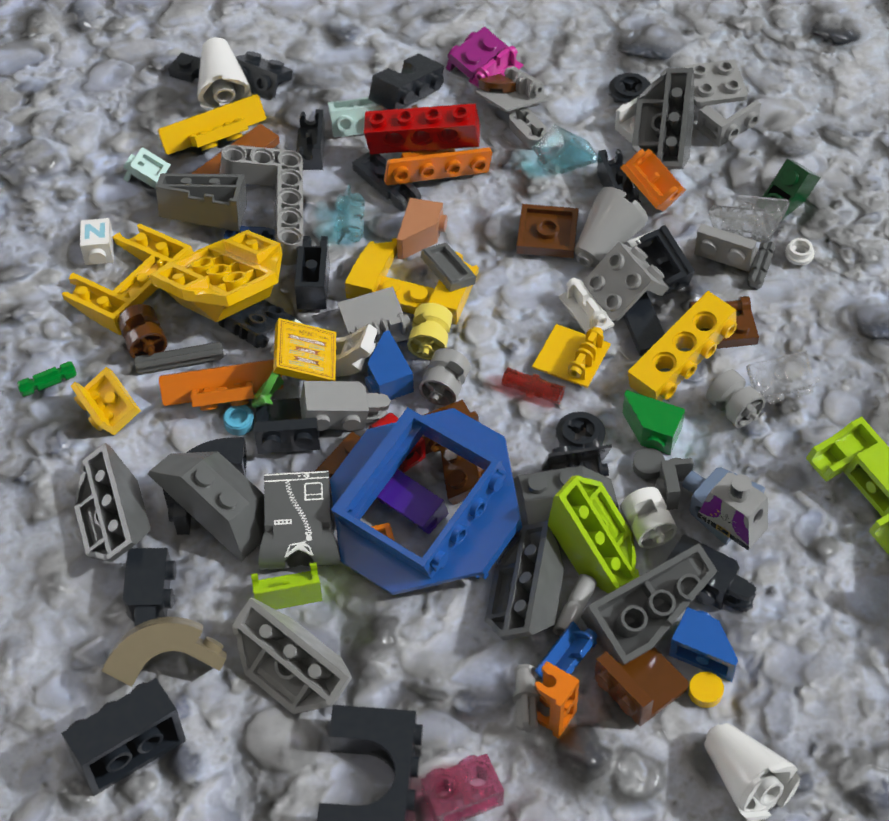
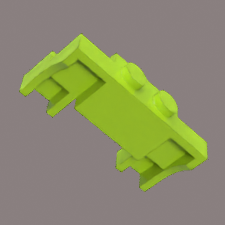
M861 416L850 422L832 437L814 446L806 456V460L825 482L844 472L882 516L872 525L868 532L889 555V447Z

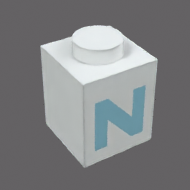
M109 218L81 220L80 248L85 265L114 263V240L112 238L114 235Z

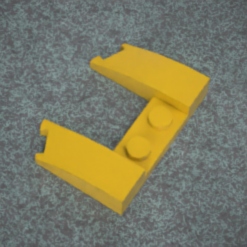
M138 224L137 228L140 233L127 239L119 232L112 238L114 243L143 261V263L113 291L76 273H72L69 281L71 284L76 285L73 294L63 292V299L101 326L121 335L122 333L118 326L119 315L130 306L142 304L158 289V287L152 285L150 274L168 263L193 253L192 246L147 226Z
M393 238L392 242L374 243V241H370L345 281L346 298H355L393 286L403 312L414 314L415 309L419 305L436 303L446 307L452 313V324L457 325L473 285L450 292L440 280L435 288L386 277L397 254V238ZM455 251L477 277L479 267L477 265H469L463 260V255Z

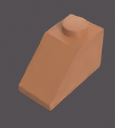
M415 198L409 199L397 237L398 259H405L420 252L422 249L438 243L440 232L446 231L448 216L443 215V203Z

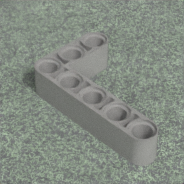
M241 145L225 146L221 153L220 174H245V184L275 187L274 230L275 241L281 244L283 253L281 264L286 266L297 264L298 246H302L303 242L302 156L292 150Z

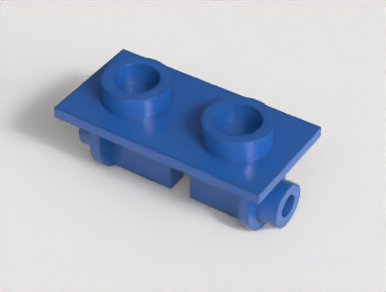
M572 621L534 671L543 681L541 668L548 661L571 675L590 648H594L597 645L596 639L598 635L591 629L581 631L577 624Z

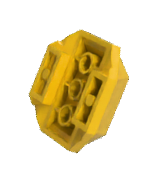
M246 230L168 263L157 269L156 272L151 273L150 277L152 285L166 291L180 305L212 321L218 322L270 297L273 285L277 284L279 280L283 253L280 243Z

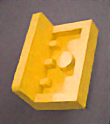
M107 367L85 387L77 382L71 385L76 394L74 400L83 410L89 412L88 420L98 431L104 429L115 436L141 412L114 372Z

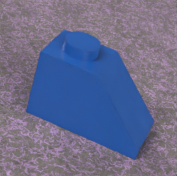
M385 331L367 363L368 376L365 377V383L369 393L388 395L390 400L414 392L413 372L390 331Z
M687 607L672 637L669 656L732 682L735 677L738 659L720 621L705 611H696Z

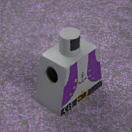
M728 472L708 494L697 517L749 551L768 528V498L764 493L752 486L750 478L746 475H735Z

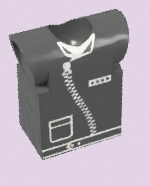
M329 470L264 474L265 533L259 551L258 565L260 570L286 569L300 565L310 566V563L315 562L317 567L341 565L332 528V494Z

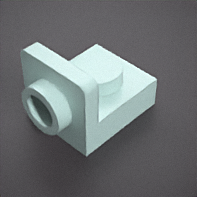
M142 147L136 156L131 154L123 167L127 170L123 180L128 182L133 175L156 189L160 173H167L171 164Z

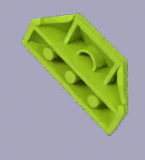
M578 475L572 476L553 498L548 526L577 573L593 577L597 582L596 586L609 594L639 577V570L636 569L633 534L602 482Z

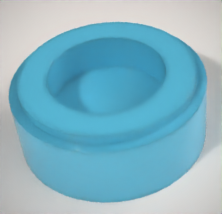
M231 406L223 414L224 427L232 435H245L254 427V414L248 406Z

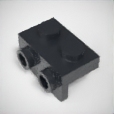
M247 51L246 54L235 57L250 84L251 92L269 99L276 97L279 83L289 81L292 78L293 70L284 67L283 62L278 60L268 61L263 59L262 55L257 52Z

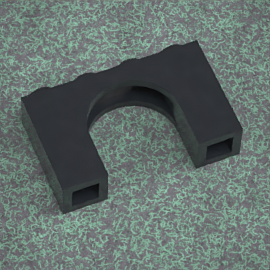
M333 705L328 736L331 752L377 757L392 769L395 778L391 788L382 798L367 805L319 803L317 821H407L408 811H415L416 789H411L412 778H418L420 757L414 756L415 745L421 746L423 739V724H417L416 711Z

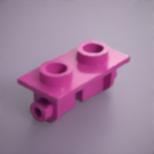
M514 46L504 47L502 52L496 56V60L492 59L483 67H479L476 70L475 77L472 80L469 79V82L479 88V79L500 73L504 75L506 68L512 66L518 69L522 68L523 64L516 60L517 49Z

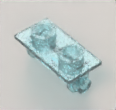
M349 184L344 194L338 195L335 204L338 216L335 220L334 231L337 232L338 245L343 238L357 243L364 236V220L362 219L364 217L365 200L361 194H351V185Z

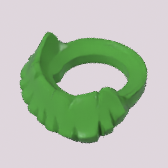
M272 371L269 379L254 395V399H252L253 407L273 404L270 400L271 397L284 384L280 374L273 373Z

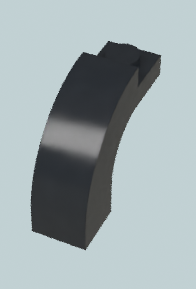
M244 437L220 438L207 441L186 452L218 451L246 477L248 455ZM163 489L168 508L169 522H174L177 535H190L192 516Z

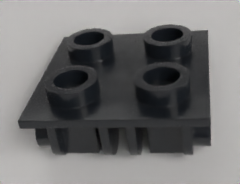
M264 299L218 322L219 326L236 336L239 335V338L242 340L246 339L255 348H264L269 342V338L266 335L275 329L278 318L293 321L295 317L285 312L283 308L275 306Z
M601 441L584 444L583 449L571 450L570 446L554 448L542 464V470L549 469L550 471L566 467L570 468L576 465L583 466L584 464V467L603 476H609L607 463L602 464L601 461L605 459L611 450L612 444L603 446Z

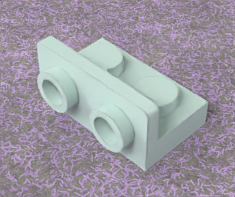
M369 97L328 102L333 137L364 134L365 111L385 110L384 107L368 100Z

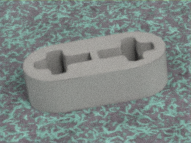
M522 107L517 109L516 112L509 113L510 130L527 148L540 150L547 146L548 129L531 110Z

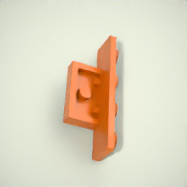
M489 147L463 151L441 149L405 152L401 154V158L389 159L387 161L384 182L386 185L487 173L490 168L493 152Z
M274 359L159 376L162 404L169 406L192 402V407L200 406L202 411L216 409L218 404L230 402L231 406L248 404V399H254V393H257L259 388L269 379L273 371Z

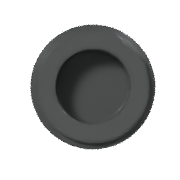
M640 449L633 458V471L642 479H656L659 477L661 461H664L665 458L656 449Z

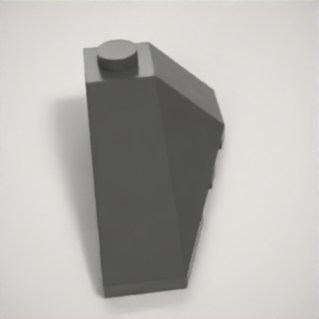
M700 543L589 604L580 617L587 628L593 630L598 635L596 639L597 644L620 664L625 665L648 652L656 645L716 574L717 569Z

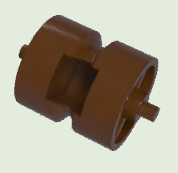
M136 304L126 308L119 315L118 326L132 358L146 354L151 356L154 353L165 351L167 339L151 306Z

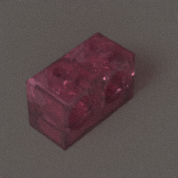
M487 753L478 757L476 755L468 756L462 759L458 765L447 769H434L421 779L422 796L433 821H464L504 805V789ZM473 779H482L486 783L482 786H473L469 782ZM443 791L453 794L449 799H440L436 795Z

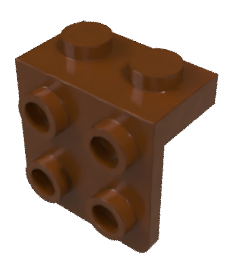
M655 647L625 665L620 664L607 651L596 659L594 679L619 704L623 712L630 716L640 727L684 694L689 687L688 680Z

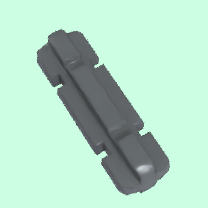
M766 239L761 241L752 270L748 276L747 284L749 287L759 289L763 286L771 258L775 252L776 244L773 241L769 242Z

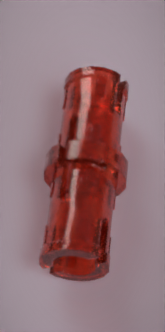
M507 367L501 383L502 386L526 393L527 397L533 398L535 396L557 405L560 404L565 393V386L541 379L540 375L525 374L510 367Z

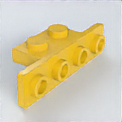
M254 94L161 127L157 132L164 151L168 155L192 146L207 150L217 146L216 141L226 138L227 141H232L242 137L241 132L248 130L250 125L266 120V115L259 95Z

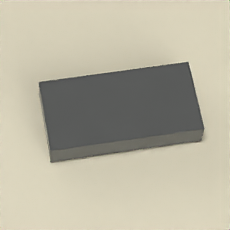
M447 242L421 250V259L450 292L475 284L476 275Z

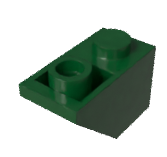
M786 159L756 207L780 222L807 200L821 177L800 163Z

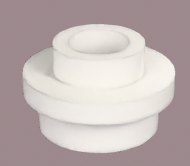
M804 238L792 240L785 250L787 260L796 265L809 264L815 254L811 242Z

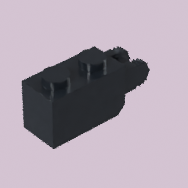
M303 236L302 246H298L294 285L297 309L327 310L330 274L328 236H321L320 246H312L310 236Z
M683 534L666 561L700 543L717 569L716 574L696 598L701 603L712 605L720 610L724 604L742 612H747L753 608L756 587L752 582L749 583L748 580L738 576L740 568L737 560Z
M131 548L128 550L122 601L125 604L127 616L134 622L135 627L152 619L167 617L168 609L173 608L174 593L173 589H170V581L176 579V561L170 559L168 548Z

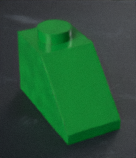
M626 390L622 413L640 445L671 455L683 427L685 409Z

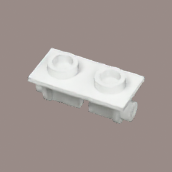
M570 279L567 282V292L560 294L559 298L584 332L587 333L593 327H599L603 331L613 327L614 323L584 286L582 280Z

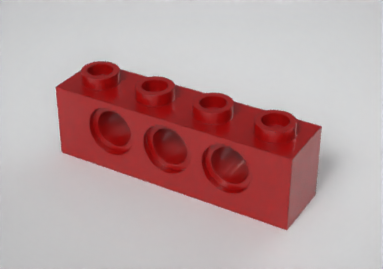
M476 103L365 111L364 136L370 154L479 147L480 122Z

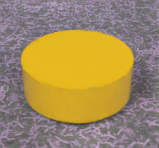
M700 672L692 677L688 694L691 701L697 706L711 708L720 703L724 692V684L716 674Z

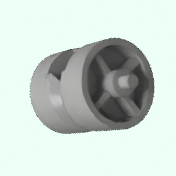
M450 348L436 350L419 384L421 395L429 402L439 406L455 403L471 367L469 360L460 352Z
M731 369L713 379V383L707 390L706 398L720 411L727 410L726 418L735 427L742 428L759 418L758 415L764 408L766 400L756 389L751 386L745 387V379L738 372Z

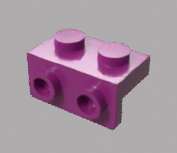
M484 26L478 32H471L463 44L460 46L455 45L449 51L446 69L450 72L457 67L472 80L475 77L476 70L479 67H483L490 60H496V56L507 45Z

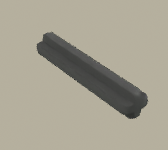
M214 342L157 352L151 356L148 354L136 356L134 364L137 373L141 374L223 359L224 353L221 342Z

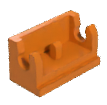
M641 149L620 167L658 210L665 211L686 191L650 149L646 151Z
M546 661L541 668L543 683L535 682V688L541 694L540 702L550 708L549 716H544L541 712L537 711V722L553 731V736L559 739L577 713L580 680Z

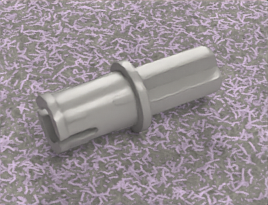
M521 664L514 668L516 692L512 695V700L516 704L517 728L525 732H532L533 729L537 728V703L540 701V695L535 688V667L530 664Z

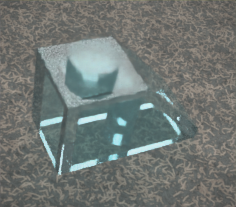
M555 124L532 147L538 156L537 162L542 168L547 171L551 169L560 174L594 164L598 161V155L587 140Z

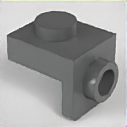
M672 458L661 461L659 479H656V488L660 491L666 503V510L678 509L681 492L679 482H683L686 476L693 471L694 464L692 458Z

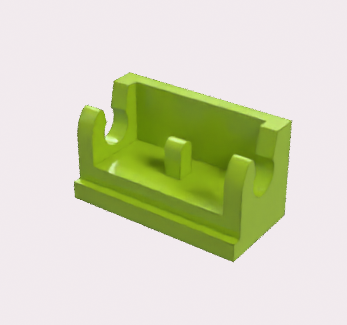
M310 563L311 571L259 580L257 573L251 574L254 598L275 610L323 601L317 563Z

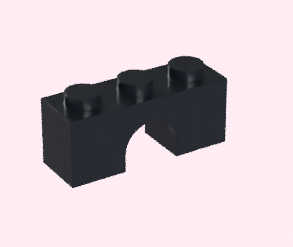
M418 53L404 60L401 73L387 68L374 74L368 100L388 110L402 109L440 90L444 81V65Z

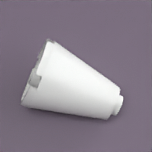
M218 37L205 41L202 45L197 98L201 107L209 111L251 96L250 84L228 42Z
M718 724L708 731L704 744L705 749L739 812L747 821L764 820L771 816L768 810L778 804L782 808L788 803L800 783V776L796 773L798 769L793 763L731 724Z

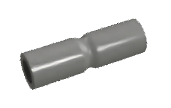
M586 574L578 576L568 597V602L564 605L553 627V632L560 637L572 621L578 624L583 609L587 606L597 585L593 577Z

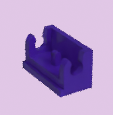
M398 469L376 498L381 503L387 504L415 523L427 534H430L442 519L446 518L449 514L443 499Z

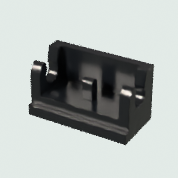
M316 109L314 121H307L305 112L300 114L296 152L302 156L303 170H323L325 145L323 109Z
M606 149L598 151L597 174L603 188L614 187L627 193L624 197L631 203L635 199L641 205L638 188L635 184H632V181L620 168L623 165L621 150H616V157L612 160H608Z
M666 225L639 238L641 244L637 245V247L648 256L646 259L647 263L650 266L654 265L664 274L662 280L669 287L661 297L690 284L695 270Z

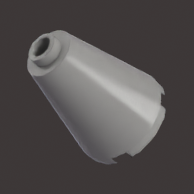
M604 187L597 194L574 249L576 260L582 266L587 268L596 267L618 242L625 244L643 229L648 221L644 208L635 199L632 203L624 197L627 193L614 187Z

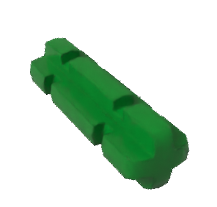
M68 361L61 364L57 369L53 367L33 375L32 379L25 378L18 381L17 387L22 397L34 394V391L37 389L41 391L62 382V379L69 380L74 378L77 372L73 363Z

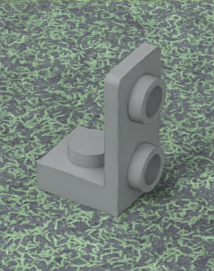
M756 100L727 119L706 105L699 109L696 129L720 147L726 142L734 140L740 133L748 128H753L758 123L761 103Z

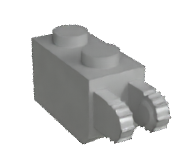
M304 381L300 396L302 419L317 418L319 431L326 429L364 430L366 423H375L387 415L388 412L386 410H388L391 403L388 395L366 393V386L359 381Z

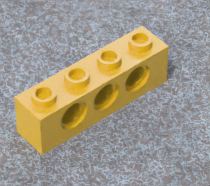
M707 291L628 370L629 386L639 394L659 401L671 398L684 378L689 379L695 373L697 365L704 358H710L715 352L717 345L724 338L727 339L734 333L737 327L736 309L710 291ZM702 328H708V329H710V330H708V331H701L700 329H702ZM683 348L691 349L689 351H680ZM663 368H668V369H670V371H667V372H661V371H659V370H661V369H663Z

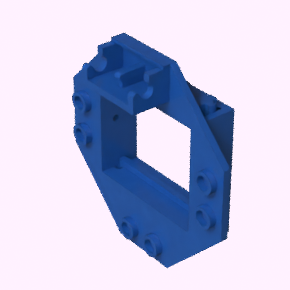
M407 407L397 422L367 429L330 478L333 500L331 511L335 515L340 561L392 595L469 577L477 579L481 577L486 580L489 570L516 532H520L523 523L521 521L505 436L455 408L422 416ZM424 435L482 468L485 472L421 558L360 519Z

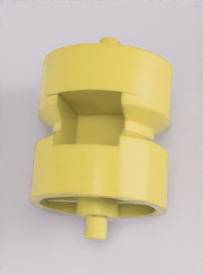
M424 303L415 309L412 329L407 343V347L413 355L431 360L436 350L447 348L448 333L451 329L453 316L446 307L436 303Z

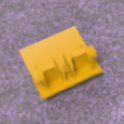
M556 324L532 368L588 388L611 343L604 341L603 330L599 327H593L586 334Z

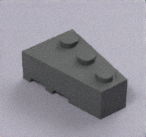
M160 173L156 184L159 217L240 231L247 206L245 174Z

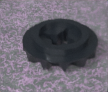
M636 73L619 74L609 83V96L613 97L614 102L627 104L639 97L651 83L647 78Z
M572 412L560 419L556 426L555 437L558 439L559 447L570 446L571 450L583 449V445L590 442L601 441L603 445L606 431L602 421L595 415L587 412ZM586 428L585 436L576 440L575 433L579 434Z

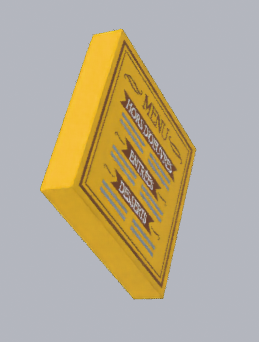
M278 318L275 324L273 373L306 381H335L336 332Z

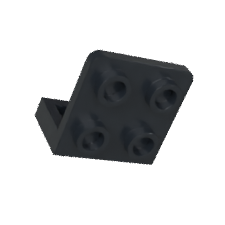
M300 398L271 400L273 402L272 405L256 407L257 422H254V434L258 454L320 450V433L317 418L302 419Z

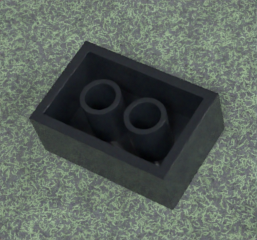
M157 678L148 683L145 682L137 685L131 693L117 701L106 703L101 707L100 711L86 719L75 721L67 730L61 733L76 768L93 796L186 741L178 711Z

